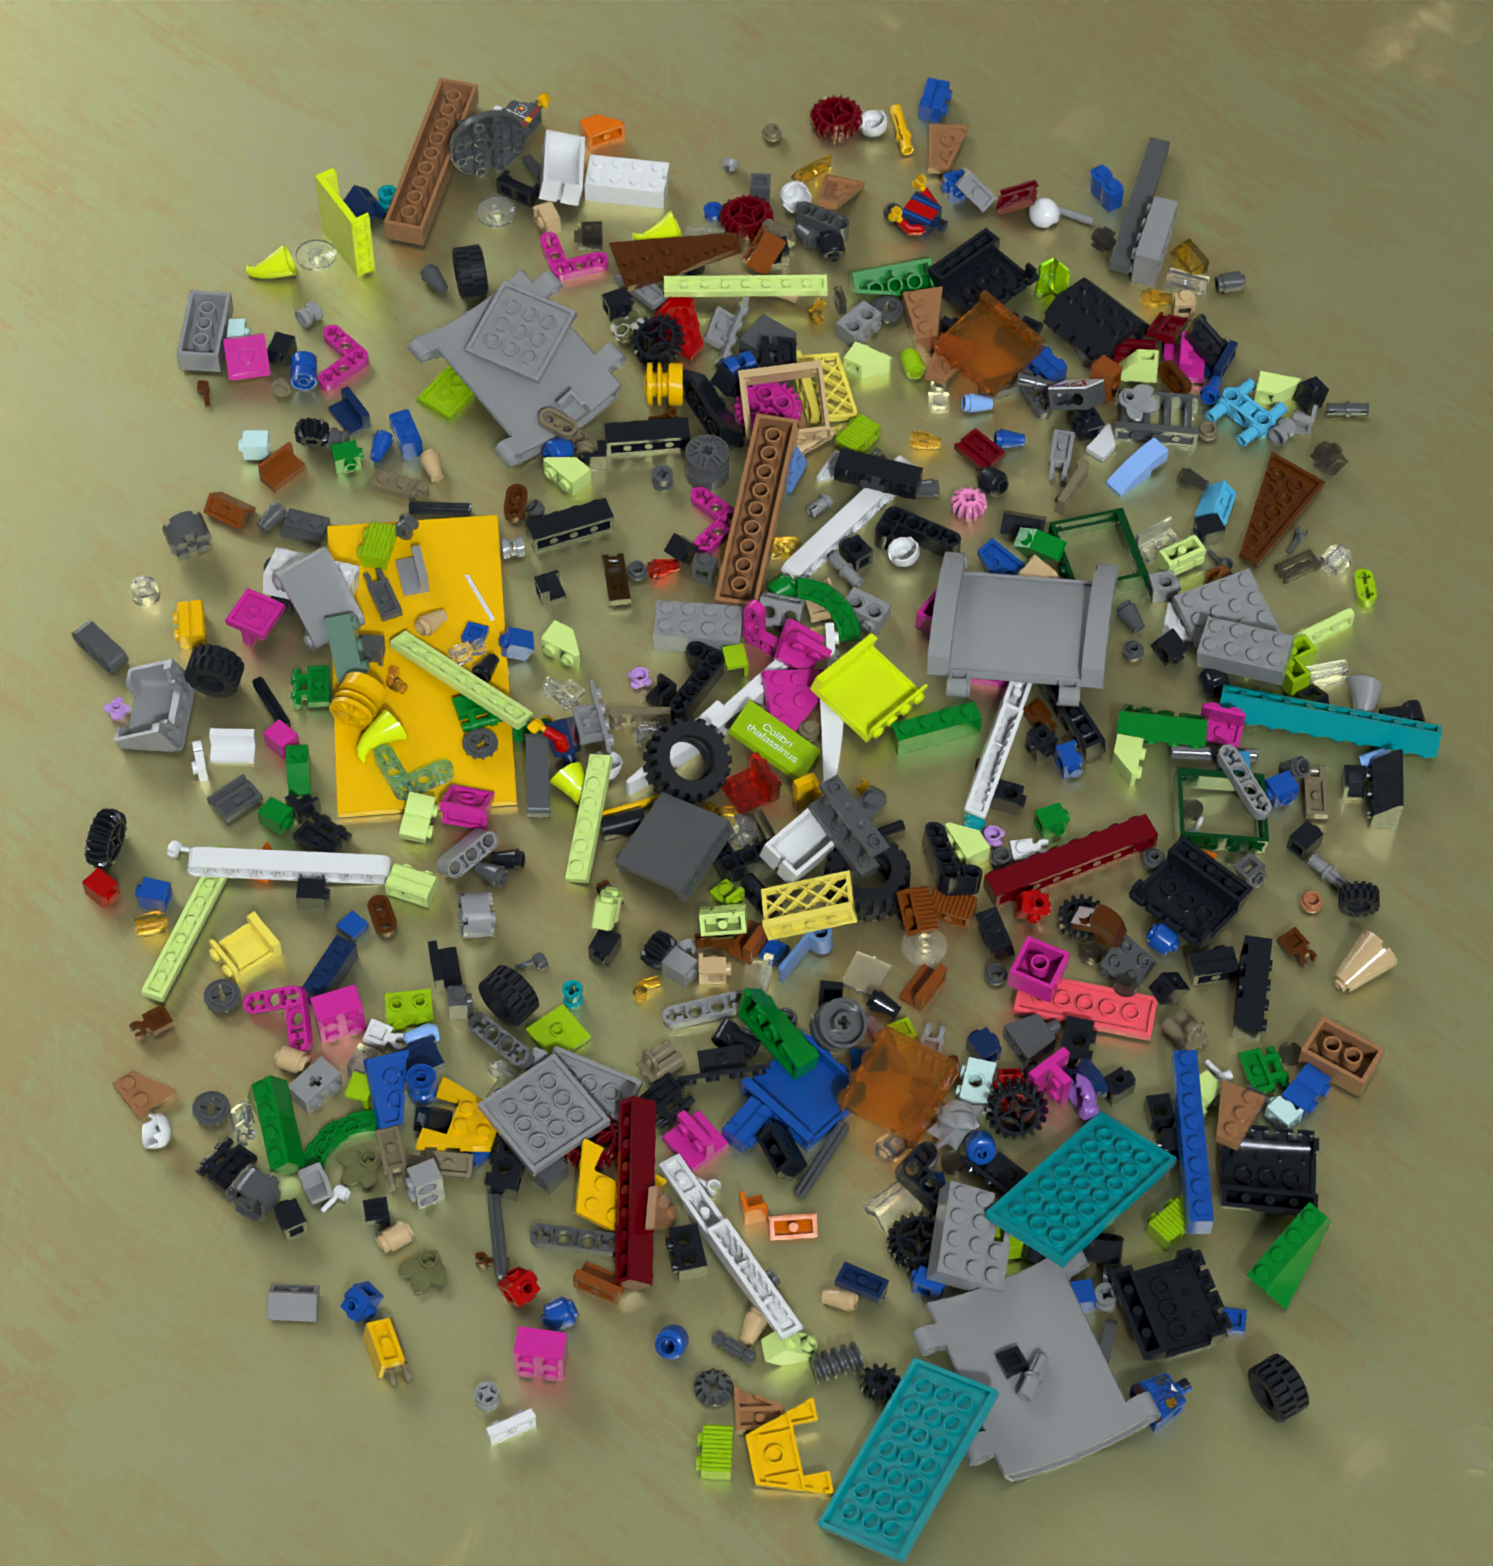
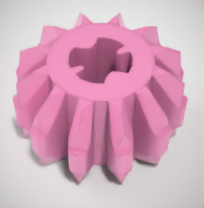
M972 485L969 489L962 486L961 491L956 490L951 499L953 514H957L958 519L964 517L966 522L970 518L976 521L977 517H982L985 509H987L985 494L981 493L980 488L973 490Z

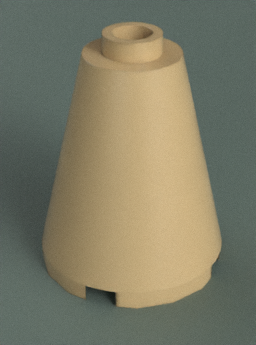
M1369 930L1360 935L1334 974V985L1341 992H1351L1392 969L1398 962L1390 948L1386 950L1383 947L1382 943L1384 941Z

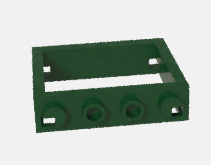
M1123 508L1050 522L1047 533L1059 539L1115 527L1133 573L1117 577L1115 593L1147 587L1149 574ZM1064 550L1060 562H1058L1060 577L1075 580Z
M1176 768L1172 778L1175 843L1184 836L1200 849L1264 854L1269 843L1267 818L1264 820L1255 819L1256 837L1185 831L1182 787L1235 792L1236 790L1222 770ZM1233 771V773H1234L1237 777H1243V776H1244V773H1243V772H1234V771ZM1252 773L1266 794L1264 774ZM1251 787L1244 788L1245 792L1255 794Z

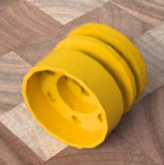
M647 362L644 374V395L647 406H653V397H657L658 406H661L663 397H667L669 406H683V363H669L667 372H663L662 364L658 362V372H653V362Z
M350 672L346 674L340 684L339 691H337L334 699L331 701L329 709L333 717L340 723L353 729L366 730L374 721L387 693L383 685L373 677L361 672Z

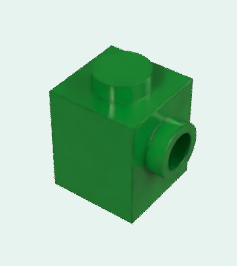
M356 440L331 445L332 458L337 474L361 469L360 460H364L362 448L357 447Z
M271 796L257 812L260 825L280 836L286 830H290L295 822L293 808Z
M1060 802L1035 810L1034 824L1042 839L1052 836L1058 837L1067 832L1070 815L1066 809H1063Z

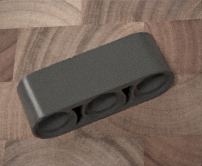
M806 201L799 202L796 205L795 224L801 222L817 230L820 236L827 231H836L843 236L844 242L848 239L849 220L845 216Z
M88 620L71 633L75 642L110 674L129 661L125 651L91 620Z

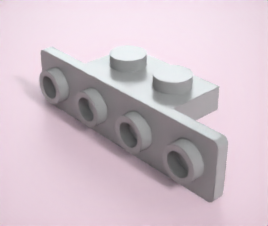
M745 296L737 304L734 314L719 306L713 311L703 341L720 350L715 365L718 367L721 365L722 359L730 357L732 354L730 348L738 338L736 332L740 330L743 324L742 316L746 314L749 308L747 305L748 296Z
M592 679L589 680V687L593 704L573 707V716L575 717L581 745L603 741L606 754L610 755V746H614L612 732H607V730H610L608 717H603V715H606L604 702H599L601 699L599 686L595 687L594 680Z

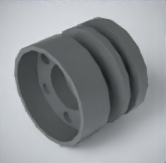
M704 434L696 436L687 444L685 451V476L691 486L694 488L704 487L712 491L719 489L727 482L729 478V448L722 438Z

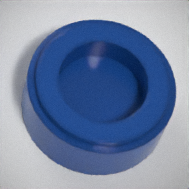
M718 202L707 203L703 208L704 217L709 221L720 220V212L723 206Z

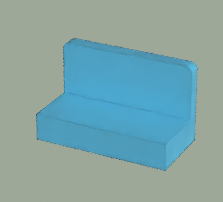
M1225 480L1205 486L1194 517L1197 519L1218 513L1223 525H1226L1237 493Z

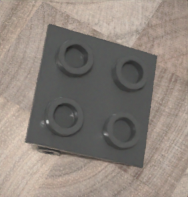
M1125 934L1118 948L1111 947L1100 962L1099 974L1103 977L1111 975L1128 991L1135 992L1156 963V960Z

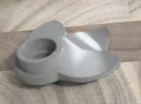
M1139 384L1133 389H1124L1118 396V401L1126 409L1127 416L1137 422H1141L1143 413H1152L1159 409L1156 400L1151 396L1154 388L1149 385ZM1126 396H1130L1132 400H1128Z

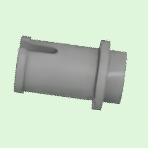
M820 494L817 500L805 507L808 515L812 513L810 515L811 518H815L824 509H829L833 501L828 494Z

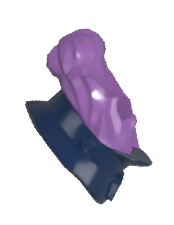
M1083 1057L1076 1063V1069H1066L1065 1073L1072 1079L1069 1099L1077 1109L1079 1117L1083 1120H1088L1099 1113L1096 1101L1098 1097H1107L1108 1086L1102 1073L1093 1062Z

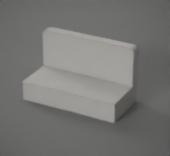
M964 166L962 170L965 174L955 185L984 212L997 197Z
M420 545L411 547L412 557L396 560L404 596L430 592Z
M271 1284L268 1291V1319L315 1322L317 1319V1301L320 1296V1286Z

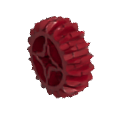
M833 94L831 98L825 96L824 100L819 99L817 103H814L813 109L810 112V123L813 132H816L818 137L823 136L824 140L829 138L831 142L833 140L840 142L841 139L848 141L849 137L854 138L855 134L859 133L860 125L863 124L861 116L863 113L860 105H856L855 100L850 101L849 96L843 98L842 95L835 97Z
M741 194L740 197L734 195L733 200L728 199L726 204H723L720 212V224L723 227L724 233H736L737 238L742 239L743 243L745 240L753 241L763 225L762 223L767 218L774 221V212L770 203H766L765 198L759 199L758 195L752 197L750 194L748 196Z
M612 1116L608 1117L610 1125L591 1137L595 1144L603 1148L610 1144L601 1153L595 1166L601 1173L603 1166L611 1169L612 1162H618L619 1123H613ZM581 1145L566 1154L567 1162L572 1161L574 1168L579 1166Z

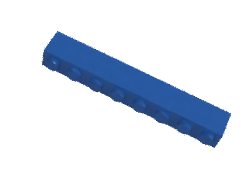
M1173 1050L1170 1069L1186 1234H1210L1214 1223L1197 1050Z

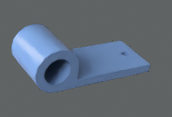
M832 928L808 932L802 937L790 954L783 958L777 966L780 982L783 983L809 950L817 954H827L832 950Z

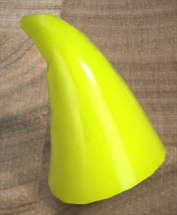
M670 210L661 220L644 233L633 232L632 235L634 240L682 237V232L673 212Z
M282 244L274 253L256 266L246 265V273L252 278L275 279L295 276L296 267L287 247Z
M386 709L368 726L357 745V756L362 763L366 762V755L369 751L377 746L407 740L405 730Z
M580 762L571 763L557 772L550 780L552 785L569 796L578 806L580 805L586 775Z

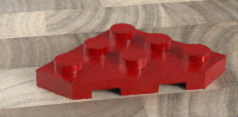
M670 297L654 315L657 318L658 313H662L664 316L668 314L671 316V319L675 318L678 324L683 327L681 331L685 333V337L682 338L685 341V345L680 346L683 352H678L677 354L692 362L703 350V339L700 333L694 300L690 297ZM668 329L667 340L671 342L672 333L671 330ZM659 338V339L653 340V341L659 342V341H662V340Z

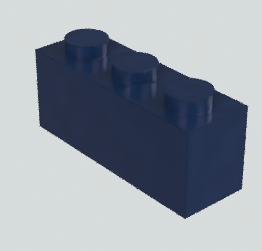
M338 935L334 937L302 986L307 991L309 1005H311V997L337 990L359 958L356 943Z

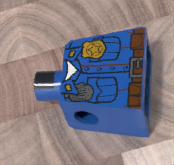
M1164 1373L1131 1385L1129 1397L1133 1398L1144 1392L1151 1393L1161 1414L1159 1419L1149 1424L1152 1431L1156 1433L1184 1410L1186 1399L1183 1395L1191 1392L1192 1387L1186 1378L1174 1383L1170 1375Z

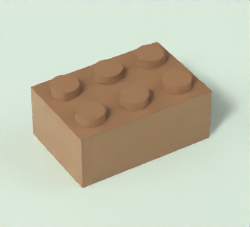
M1322 1016L1303 1046L1297 1064L1304 1067L1309 1062L1330 1076L1332 1083L1360 1097L1381 1063L1385 1049Z

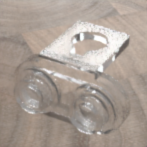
M547 677L543 681L542 692L548 698H554L562 709L567 710L573 707L576 708L579 705L578 699L585 694V689L572 679L561 685L552 677ZM567 688H575L577 693L574 695Z
M501 1059L491 1062L487 1070L497 1081L486 1095V1098L525 1072L522 1070L517 1072L510 1070L509 1064Z

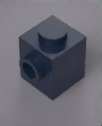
M987 1027L981 1030H974L968 1035L966 1049L972 1058L996 1062L1001 1058L1002 1047L1000 1046V1041L997 1035L991 1033Z

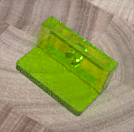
M1052 258L1039 265L1038 275L1040 279L1036 281L1034 296L1039 300L1051 294L1056 297L1068 287L1070 271L1056 258Z

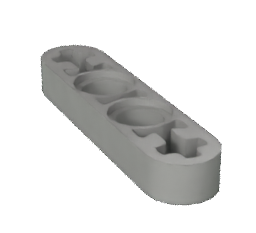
M1229 744L1221 746L1217 754V761L1251 816L1258 820L1266 819L1272 809L1271 802L1239 751ZM1233 770H1241L1244 776L1237 777ZM1251 787L1255 794H1247L1244 788Z
M743 990L731 991L669 1006L662 1013L663 1023L669 1029H678L737 1015L739 1007L737 999L741 998ZM728 1000H730L731 1008L729 1009L727 1002ZM716 1002L724 1005V1009L718 1012L712 1010L711 1007ZM692 1008H699L702 1013L697 1017H693L689 1014V1011ZM682 1011H685L686 1019H683ZM671 1014H674V1016L676 1017L675 1021L671 1020Z

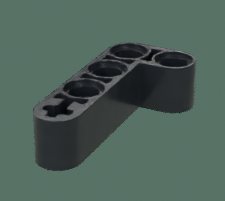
M899 507L888 508L875 528L874 542L879 549H888L889 544L894 539L911 536L918 542L919 547L944 557L945 552L960 553L961 536L959 533Z
M693 641L687 646V664L694 671L669 703V707H671V722L680 717L682 719L691 717L724 675V655L700 641Z
M938 822L927 823L924 829L922 847L937 890L946 896L977 894L980 889L982 869L972 864L958 865L945 827Z
M773 837L737 851L733 850L728 841L722 849L723 852L719 853L712 864L719 878L722 881L727 878L733 883L741 880L747 874H757L770 869L771 867L759 855L764 845Z
M925 1141L914 1148L897 1166L895 1176L936 1217L939 1191L944 1184L928 1169L936 1159L938 1151L933 1143ZM920 1151L926 1153L927 1159L921 1156ZM905 1167L910 1168L913 1174L909 1175L906 1172ZM923 1183L928 1185L930 1192L924 1190Z
M1101 1232L1082 1251L1087 1261L1119 1264L1122 1260L1124 1239L1120 1235ZM1026 1245V1260L1039 1263L1046 1259L1045 1256Z

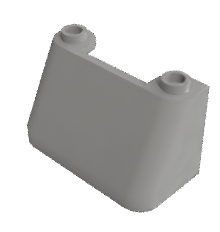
M325 546L272 574L274 577L272 582L275 588L286 592L306 629L303 640L306 646L312 648L313 651L329 644L325 618L354 612V615L359 618L360 627L365 624V619Z
M173 658L128 669L125 684L135 697L129 727L117 728L114 735V742L120 748L159 752H177L184 748L195 689L186 682L184 677L185 670Z

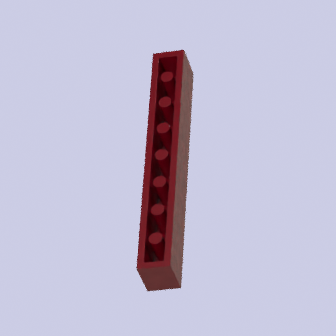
M1147 814L1133 816L1128 821L1120 824L1114 823L1107 829L1093 831L1088 836L1080 839H1072L1065 845L1054 846L1039 855L1033 854L1023 861L1012 862L1005 868L991 870L984 876L983 887L992 904L999 907L1015 901V896L1022 891L1030 889L1044 890L1153 848L1157 844L1158 833Z
M634 1095L619 1101L614 1285L638 1291L652 1286L654 1230L647 1231L645 1225L649 1187L655 1186L657 1114L655 1101Z

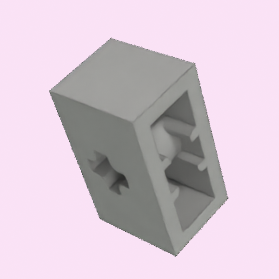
M321 1056L293 1080L288 1087L291 1099L309 1114L313 1110L319 1109L323 1105L324 1100L331 1094H336L343 1083L341 1073Z

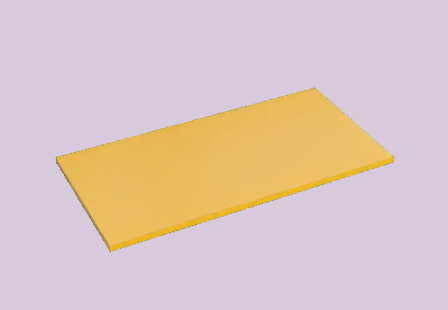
M498 515L418 520L419 527L413 531V536L410 540H403L397 536L387 570H382L393 589L403 615L382 622L363 577V574L368 572L372 582L379 581L376 577V568L361 566L360 558L357 557L359 546L364 544L365 528L369 529L370 523L327 526L328 551L333 560L360 566L359 586L354 599L364 616L365 624L358 629V633L384 636L386 650L383 666H378V662H370V672H367L369 676L383 685L387 693L374 720L386 709L401 724L407 736V740L382 744L370 750L366 755V762L362 763L357 756V745L365 730L350 728L334 718L338 818L404 813L409 792L436 797V804H439L440 810V802L451 784L495 792L494 801L490 807L517 805L512 726L503 721L499 722L497 726L491 727L488 725L481 727L492 731L497 736L498 749L493 753L492 757L488 756L484 761L481 758L474 760L472 756H467L463 749V739L470 731L463 732L461 724L467 723L468 719L459 721L452 703L453 698L463 696V694L390 648V641L406 630L471 673L472 668L488 656V654H495L499 658V663L488 684L510 697L507 657L501 655V647H499V638L505 633ZM396 521V522H381V523H383V524L386 523L387 525H388V524H390V525H395V523H399V521ZM420 545L430 592L404 596L396 560L412 557L411 547ZM464 575H470L495 620L491 621ZM440 609L444 610L448 620L431 636L426 635L423 637L417 632L415 622L418 620V617ZM468 621L489 627V633L482 648L461 642V637ZM332 657L334 699L341 683H338ZM486 713L475 716L476 720L488 717ZM484 739L480 744H477V749L484 746Z

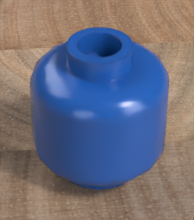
M560 437L551 439L544 444L542 450L543 458L573 457L574 445L571 441Z
M1163 922L1154 923L1145 936L1147 946L1162 956L1167 955L1169 952L1174 953L1180 945V941L1177 940L1179 933H1175Z
M973 1131L965 1139L966 1155L975 1164H988L995 1157L997 1151L995 1141L987 1131Z
M560 1296L544 1305V1314L541 1315V1319L547 1329L551 1327L553 1331L561 1332L575 1325L576 1317L579 1314L571 1298L567 1300L564 1296Z
M667 1325L657 1334L654 1341L655 1349L662 1358L668 1360L676 1359L688 1348L689 1335L679 1325Z

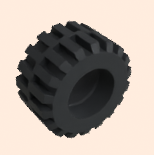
M479 244L454 248L452 258L459 295L462 299L487 295V272L483 252Z
M211 644L199 645L191 653L184 677L186 682L200 693L217 698H227V696H233L237 692L245 665L236 653L225 647Z
M499 965L478 986L479 993L486 1006L500 1020L511 1026H520L539 1007V999L529 982L517 971L506 965Z
M1277 1353L1273 1354L1248 1370V1381L1254 1397L1261 1408L1275 1421L1283 1423L1308 1407L1309 1396L1306 1386L1294 1366L1283 1356Z

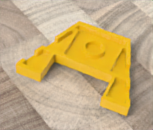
M443 1077L436 1098L456 1103L458 1107L447 1134L422 1128L416 1143V1149L425 1150V1147H435L437 1151H445L446 1148H460V1151L491 1152L498 1132L478 1109L477 1104L483 1101V1099L450 1079Z
M584 1138L580 1148L581 1159L579 1160V1179L576 1188L574 1214L612 1233H616L617 1181L594 1170L604 1148ZM655 1174V1186L661 1188L667 1180Z
M809 1398L780 1417L745 1435L755 1486L823 1495L834 1494L829 1471L803 1475L793 1426L818 1421L814 1398Z

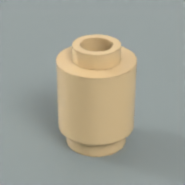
M284 1045L276 1051L274 1061H276L278 1068L300 1074L310 1066L311 1057L304 1051Z
M400 1220L380 1231V1235L376 1236V1240L384 1253L389 1251L392 1253L412 1241L413 1231L407 1222L403 1224Z

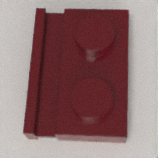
M1034 179L1000 190L1001 196L998 198L997 213L1003 215L1035 205L1036 187L1039 186L1037 181Z
M1160 312L1148 327L1146 337L1155 336L1156 340H1160L1163 343L1174 344L1182 334V331L1187 327L1188 318L1172 314L1165 316L1163 312Z
M1128 338L1116 346L1113 361L1119 363L1138 349L1156 350V341Z
M977 428L964 436L958 444H954V450L979 471L989 466L993 467L1005 457V451Z

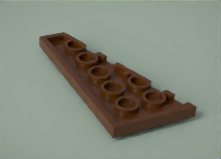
M736 233L609 242L627 293L662 281L664 276H676L742 253Z
M1272 452L1239 558L1257 568L1324 488L1325 481Z

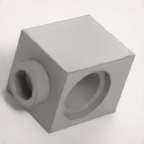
M1174 570L1149 574L1147 590L1151 603L1172 601V598L1178 595V591H1181V582L1179 578H1176Z

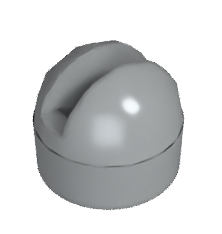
M724 156L722 167L725 171L729 168V172H733L736 170L739 161Z
M685 939L677 943L679 949L690 953L691 956L696 953L694 939Z

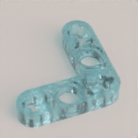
M380 745L374 750L375 763L393 794L399 800H407L409 792L422 794L449 782L454 777L453 765L448 760L437 761L407 774L390 746ZM381 754H384L385 756H388V763H387V764H386V760L384 759V757H383V756H380ZM398 769L400 773L397 776H390L388 771ZM444 769L445 771H447V773L444 774L442 771L440 772V770ZM422 776L430 779L425 784H421L417 780ZM400 787H404L407 791H403Z

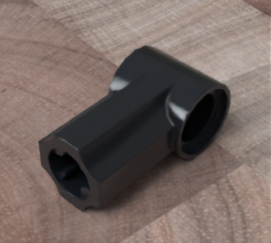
M1418 700L1406 701L1402 706L1379 708V714L1425 722L1423 710Z
M723 1019L711 1037V1041L718 1048L744 1044L745 1056L749 1059L755 1057L761 1045L757 1038L741 1031L740 1027L729 1019Z

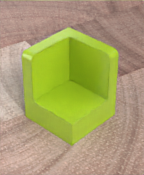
M744 644L722 647V654L725 658L724 666H726L727 670L742 668L744 677L748 676L749 664Z
M353 1071L345 1097L363 1102L364 1110H370L372 1100L366 1074Z

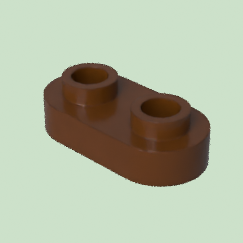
M1166 360L1158 365L1159 377L1173 393L1189 394L1191 392V381L1174 361Z
M513 484L507 488L503 510L504 517L509 522H520L525 517L528 499L525 486Z
M375 895L369 899L367 904L375 932L380 937H391L397 931V920L391 903L386 896Z

